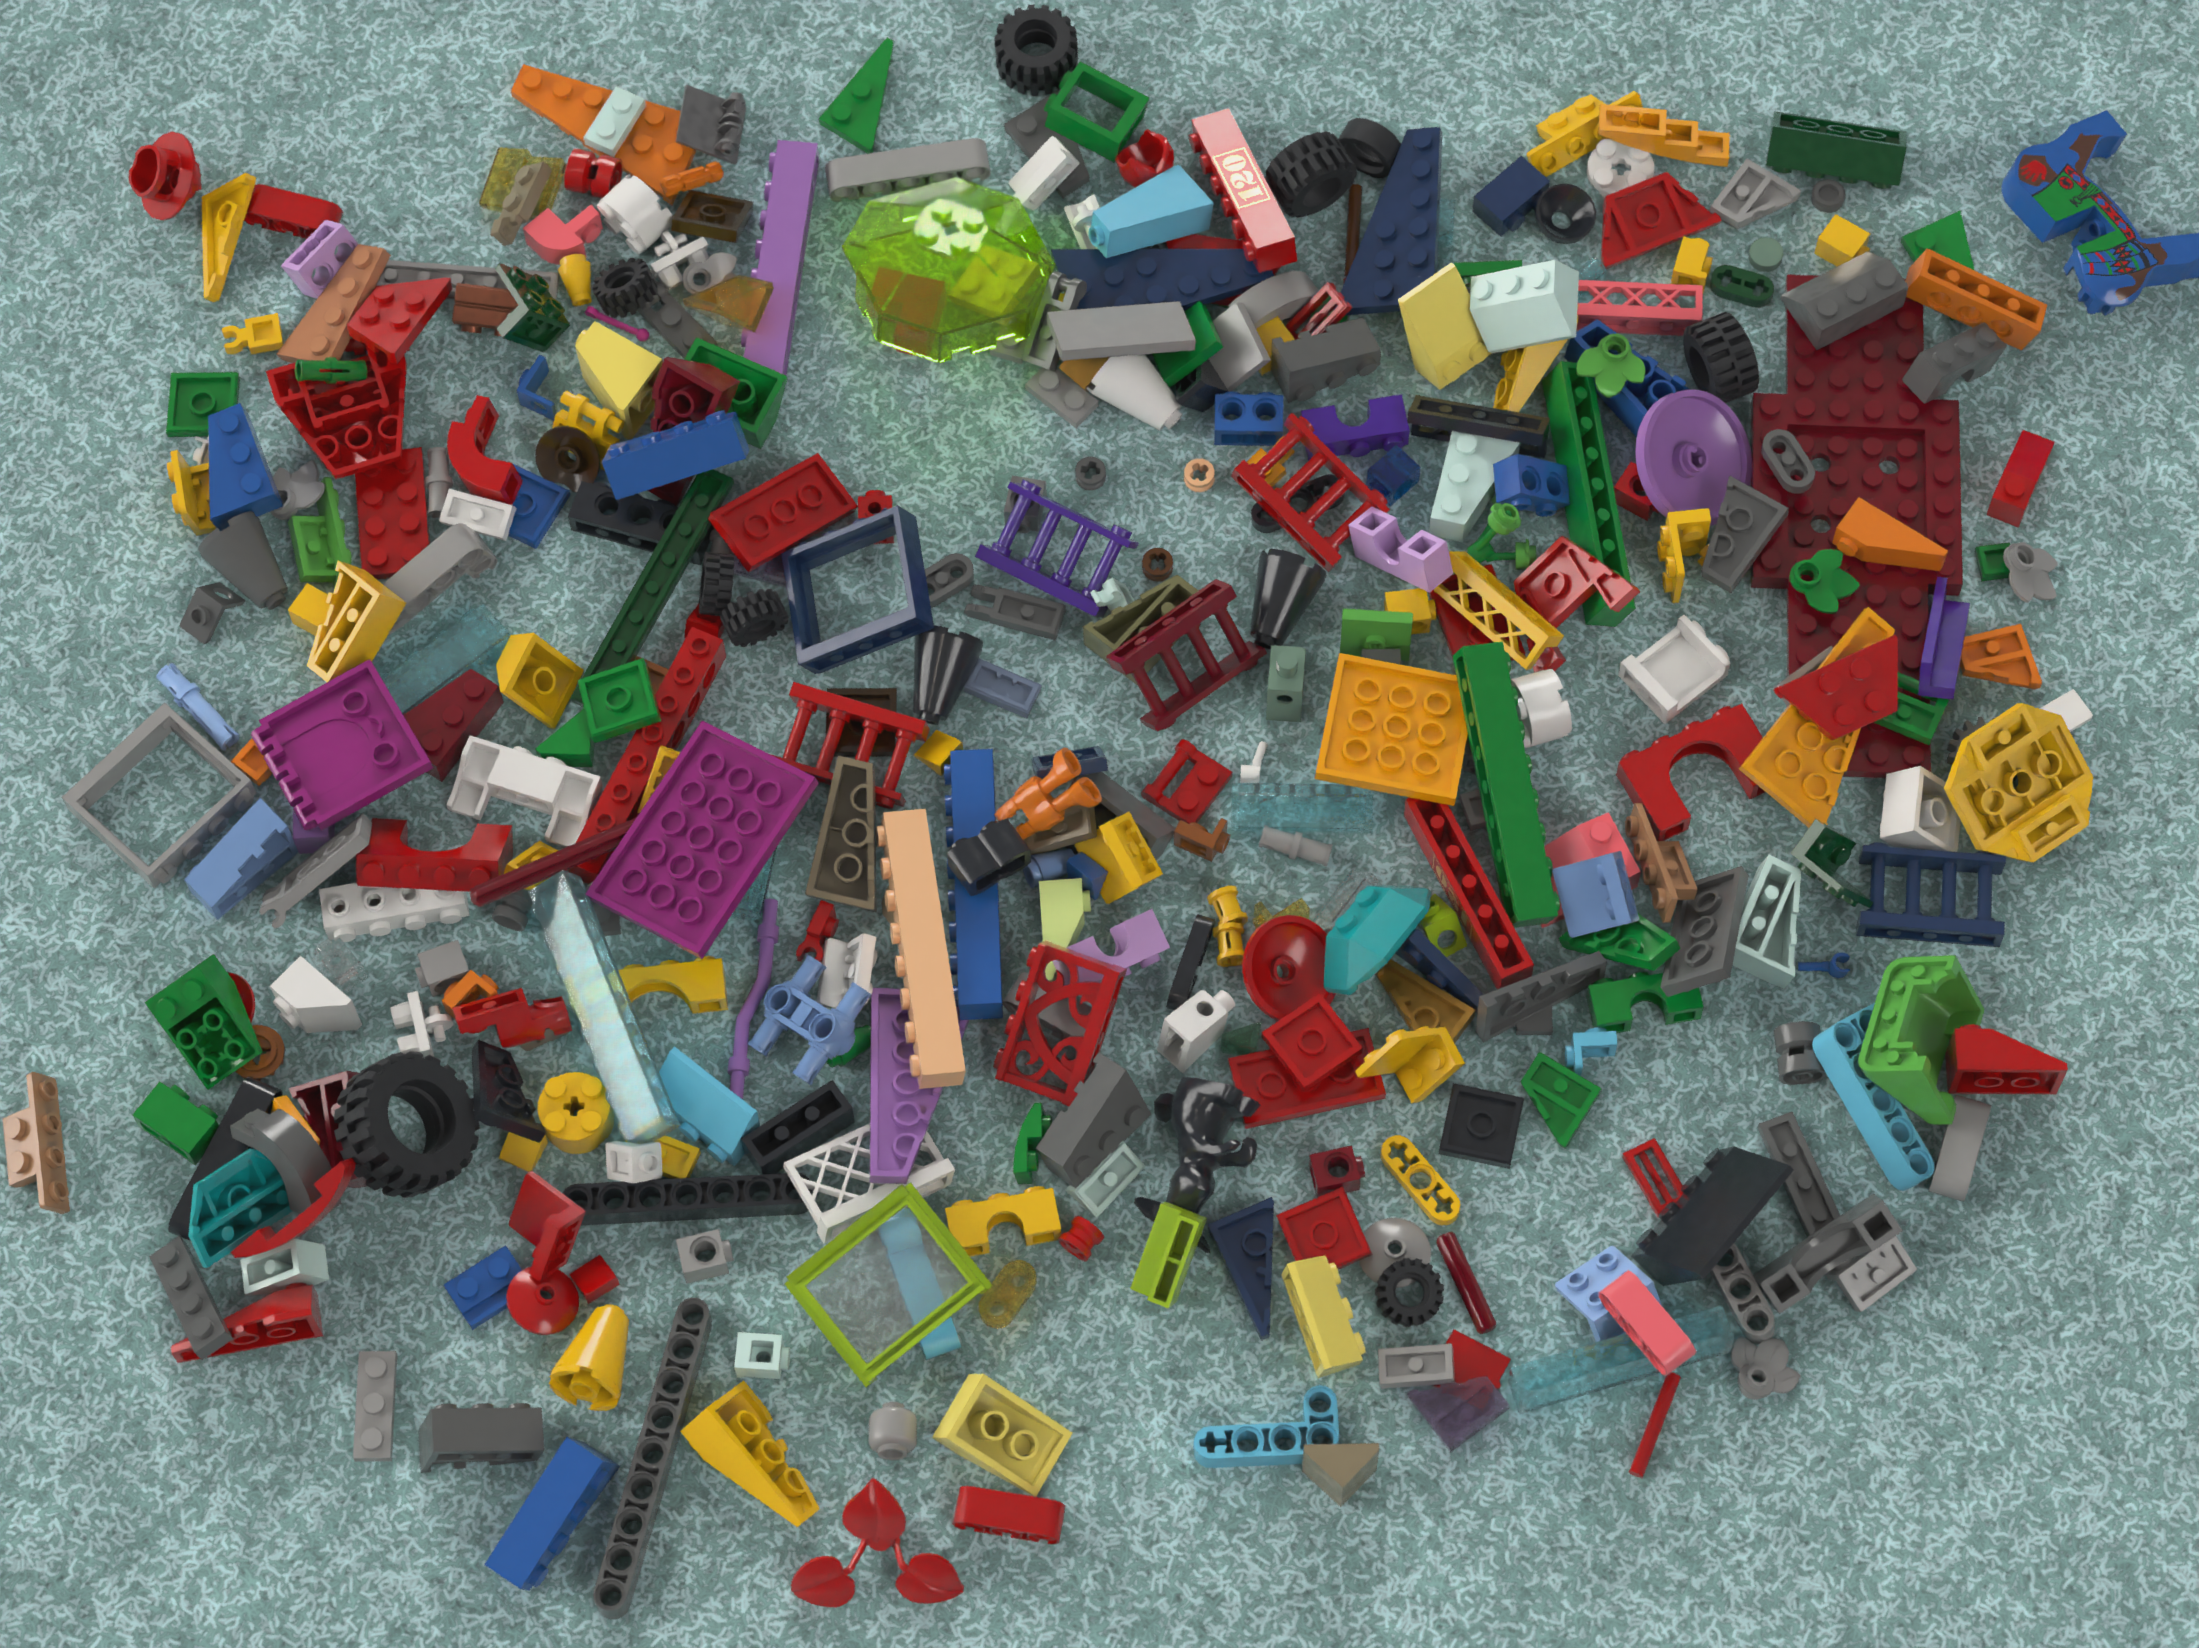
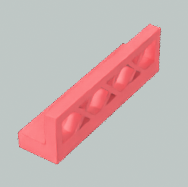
M1579 280L1578 291H1587L1594 299L1589 303H1578L1576 331L1598 319L1616 333L1683 336L1687 326L1702 321L1703 285ZM1611 293H1622L1628 300L1622 305H1614L1606 297ZM1646 294H1655L1662 302L1657 306H1647L1640 299ZM1679 296H1695V308H1681L1674 300Z

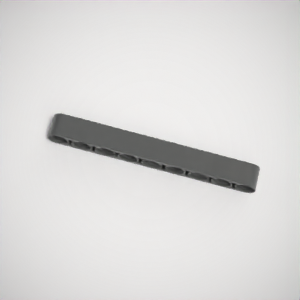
M691 1297L685 1299L676 1310L598 1574L593 1598L598 1611L607 1619H619L630 1608L680 1438V1431L685 1421L712 1328V1318L707 1304L699 1298ZM692 1313H700L704 1316L702 1321L695 1325L685 1322L686 1318ZM690 1347L694 1350L689 1358L679 1359L675 1357L676 1352L680 1348ZM677 1381L684 1384L682 1390L678 1393L669 1394L665 1392L666 1386L671 1382ZM669 1416L673 1418V1422L668 1428L659 1429L655 1427V1423L660 1417ZM652 1451L663 1453L662 1459L655 1464L646 1463L644 1459ZM649 1486L653 1488L648 1498L638 1499L634 1497V1493L639 1487ZM638 1521L642 1523V1528L638 1533L633 1535L624 1533V1528L629 1522ZM626 1556L632 1559L631 1565L625 1570L613 1568L614 1562L620 1557ZM618 1592L622 1595L620 1602L614 1606L603 1604V1599L608 1593Z

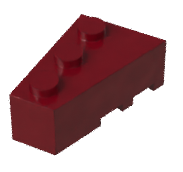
M469 669L403 715L433 766V769L426 773L441 782L446 778L460 760L469 735L477 737L504 703L499 685L473 669Z
M344 1071L289 1088L292 1097L299 1101L304 1113L303 1118L320 1139L319 1146L331 1168L344 1161L340 1153L343 1150L341 1142H336L334 1132L339 1128V1123H334L335 1109L341 1107L337 1100L341 1091L346 1089L347 1082L358 1072ZM353 1173L347 1187H366V1179L363 1176L357 1178Z

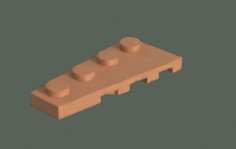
M358 244L277 352V355L282 360L295 363L298 359L325 360L327 357H335L339 361L351 338L347 324L376 287L391 255L384 248Z

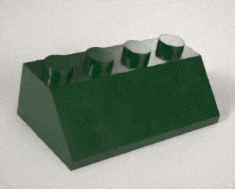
M1774 111L1766 165L1772 166L1773 171L1780 173H1791L1793 169L1805 171V175L1812 178H1825V175L1837 176L1838 180L1844 183L1856 184L1858 180L1872 182L1871 185L1874 187L1890 189L1892 185H1900L1907 148L1906 131Z

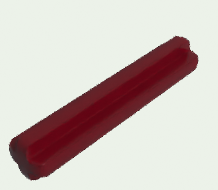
M1447 1232L1437 1237L1436 1244L1477 1332L1485 1334L1496 1328V1320L1455 1233Z

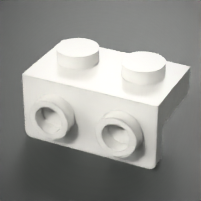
M863 933L848 943L834 938H829L825 941L822 964L827 968L820 975L817 1002L828 1009H836L852 982L872 995L873 985L870 983L872 969L877 960L875 936Z

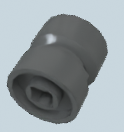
M1808 1021L1791 1022L1778 1026L1774 1030L1775 1049L1781 1055L1777 1059L1779 1081L1783 1084H1811L1826 1077V1072L1813 1051V1040L1821 1033L1820 1026L1817 1023Z

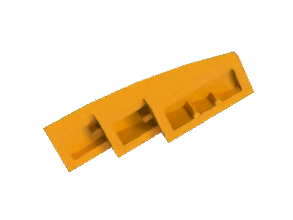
M1600 104L1599 135L1658 156L1691 163L1721 167L1728 166L1730 133L1698 130V121L1666 119L1667 110Z

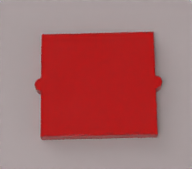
M1453 1329L1446 1344L1452 1343L1455 1384L1433 1386L1484 1411L1494 1390L1501 1387L1499 1381L1511 1358Z

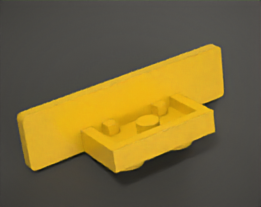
M1632 91L1610 104L1643 108L1640 94L1636 91ZM1590 94L1577 99L1574 104L1560 112L1551 114L1546 120L1537 124L1538 134L1546 142L1527 152L1528 162L1545 177H1548L1596 149L1599 141L1609 139L1598 134L1600 104L1605 103Z

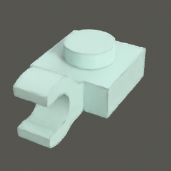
M1113 577L1103 583L1102 587L1104 590L1100 592L1093 590L1090 592L1097 606L1103 607L1107 605L1110 611L1119 606L1123 608L1134 602L1127 586Z

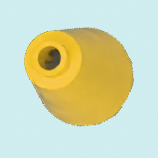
M612 1304L597 1307L551 1370L549 1386L557 1396L566 1402L576 1406L577 1399L592 1403L589 1410L608 1411L616 1407L621 1397L629 1319L620 1307Z

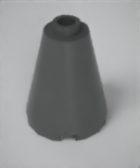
M245 512L227 521L230 525L221 532L216 528L201 542L198 550L202 558L259 608L267 607L269 610H272L286 600L284 594L288 590L261 521L254 512Z

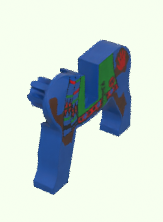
M2107 110L2071 124L2059 138L2052 142L2037 144L2024 149L2012 164L2003 179L2001 187L2002 195L2007 205L2042 243L2081 227L2071 242L2073 253L2063 269L2066 276L2072 269L2075 270L2081 285V289L2078 292V302L2084 303L2087 307V313L2093 315L2096 312H2102L2104 316L2112 313L2116 307H2123L2133 303L2144 287L2175 284L2185 279L2199 278V233L2142 239L2119 206L2097 184L2084 175L2092 158H2108L2116 153L2127 135Z

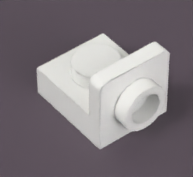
M621 1141L605 1143L607 1179L638 1183L662 1178L660 1143L634 1144Z

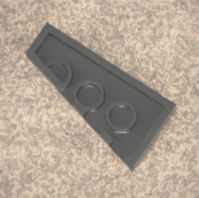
M1600 951L1479 996L1476 1023L1477 1035L1484 1043L1546 1007L1554 1006L1587 989L1589 985H1593L1595 981L1605 977L1607 961Z

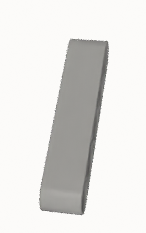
M978 138L837 158L825 165L829 197L836 202H840L841 198L849 197V200L873 197L874 193L887 195L907 192V188L920 190L940 187L941 183L954 185L973 182L972 179L974 178L985 180L991 174L986 143Z

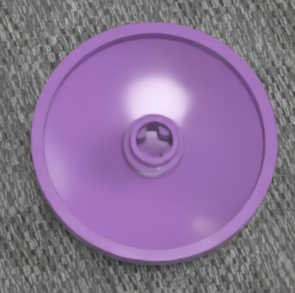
M1690 389L1671 393L1662 397L1650 407L1640 424L1635 449L1638 475L1646 495L1655 508L1666 518L1668 512L1709 508L1711 516L1710 526L1716 525L1720 506L1723 503L1727 490L1729 476L1750 486L1752 476L1751 449L1740 420L1721 399L1701 390Z

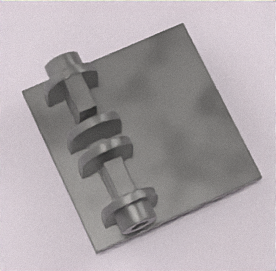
M686 84L676 143L736 165L746 111V101L743 99V95L733 92L730 94V97L723 99Z

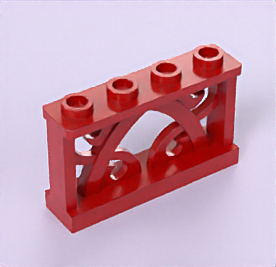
M1046 940L1039 943L1038 947L1033 946L1029 953L1026 966L1031 969L1027 981L1022 980L1015 997V1000L1019 1001L1016 1015L1011 1014L1007 1021L1004 1034L1008 1035L1005 1048H1000L997 1052L993 1068L998 1069L995 1079L1046 1096L1070 1107L1078 1094L1074 1091L1079 1081L1085 1084L1095 1068L1096 1063L1093 1060L1101 1050L1127 969L1086 956ZM1053 960L1064 962L1070 971V984L1064 985V976L1059 970H1056L1057 978L1055 981H1049L1045 976V969L1048 963ZM1078 966L1104 975L1102 982H1078ZM1039 987L1047 992L1035 1000ZM1078 995H1082L1080 1005L1085 1001L1091 1004L1092 1010L1089 1014L1084 1015L1079 1012L1077 1006ZM1069 997L1070 1013L1073 1019L1086 1029L1084 1036L1067 1037L1051 1049L1042 1032L1038 1015L1053 1003ZM1025 1028L1030 1040H1022ZM1070 1045L1076 1049L1077 1055L1074 1060L1068 1059L1066 1053L1063 1054L1061 1060L1059 1059L1058 1054L1064 1047ZM1025 1050L1030 1054V1060L1026 1065L1037 1062L1039 1058L1042 1059L1044 1064L1038 1072L1027 1075L1018 1069L1016 1058L1020 1051ZM1050 1069L1068 1085L1066 1090L1042 1082L1040 1079Z

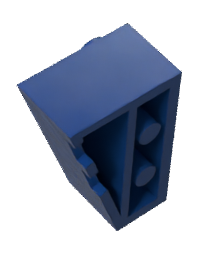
M241 403L209 415L210 520L221 532L230 526L227 521L237 515L252 511L258 517L283 507L251 418Z

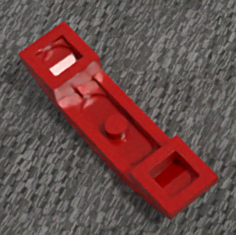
M349 1158L341 1161L315 1182L314 1186L321 1193L322 1197L278 1233H275L270 1225L258 1229L232 1250L231 1254L235 1258L261 1254L280 1247L313 1228L332 1210L346 1190L356 1167L354 1159Z

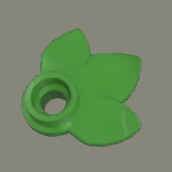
M1610 334L1600 340L1598 347L1587 349L1581 354L1577 363L1576 373L1581 377H1595L1598 391L1605 397L1611 398L1621 392L1626 380L1632 383H1643L1645 366L1640 358L1631 353V346L1624 336ZM1609 350H1616L1619 355L1611 354Z

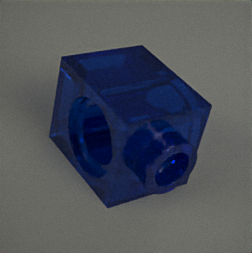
M1395 445L1367 470L1366 485L1371 491L1373 489L1378 490L1387 499L1388 505L1391 507L1419 482L1421 467Z

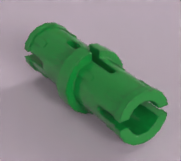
M327 357L325 360L298 359L295 364V376L297 381H325L326 384H336L337 381H362L367 377V365L364 360L337 361L335 357ZM342 369L343 372H320L319 370Z

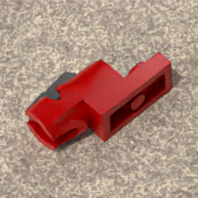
M518 988L453 1007L460 1034L467 1032L470 1034L480 1033L486 1030L488 1026L495 1024L502 1048H511L519 1045L525 1051H530L572 1031L562 996L533 1000V1004L528 1005L523 989Z

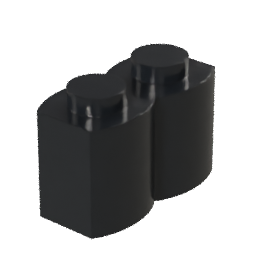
M1008 819L998 822L991 821L981 829L978 836L968 839L961 838L950 847V850L947 852L948 866L969 895L974 896L991 888L1001 879L1010 877L1031 863V850Z

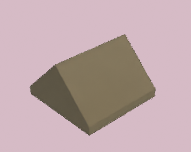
M1379 1443L1304 1444L1302 1472L1341 1507L1377 1471Z

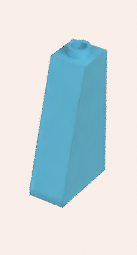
M1176 165L1093 211L1091 227L1089 228V239L1093 246L1097 247L1106 258L1203 232L1210 229L1214 203L1180 165Z

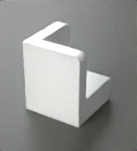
M2074 689L2039 708L2061 715L2070 732L2089 722L2093 716Z

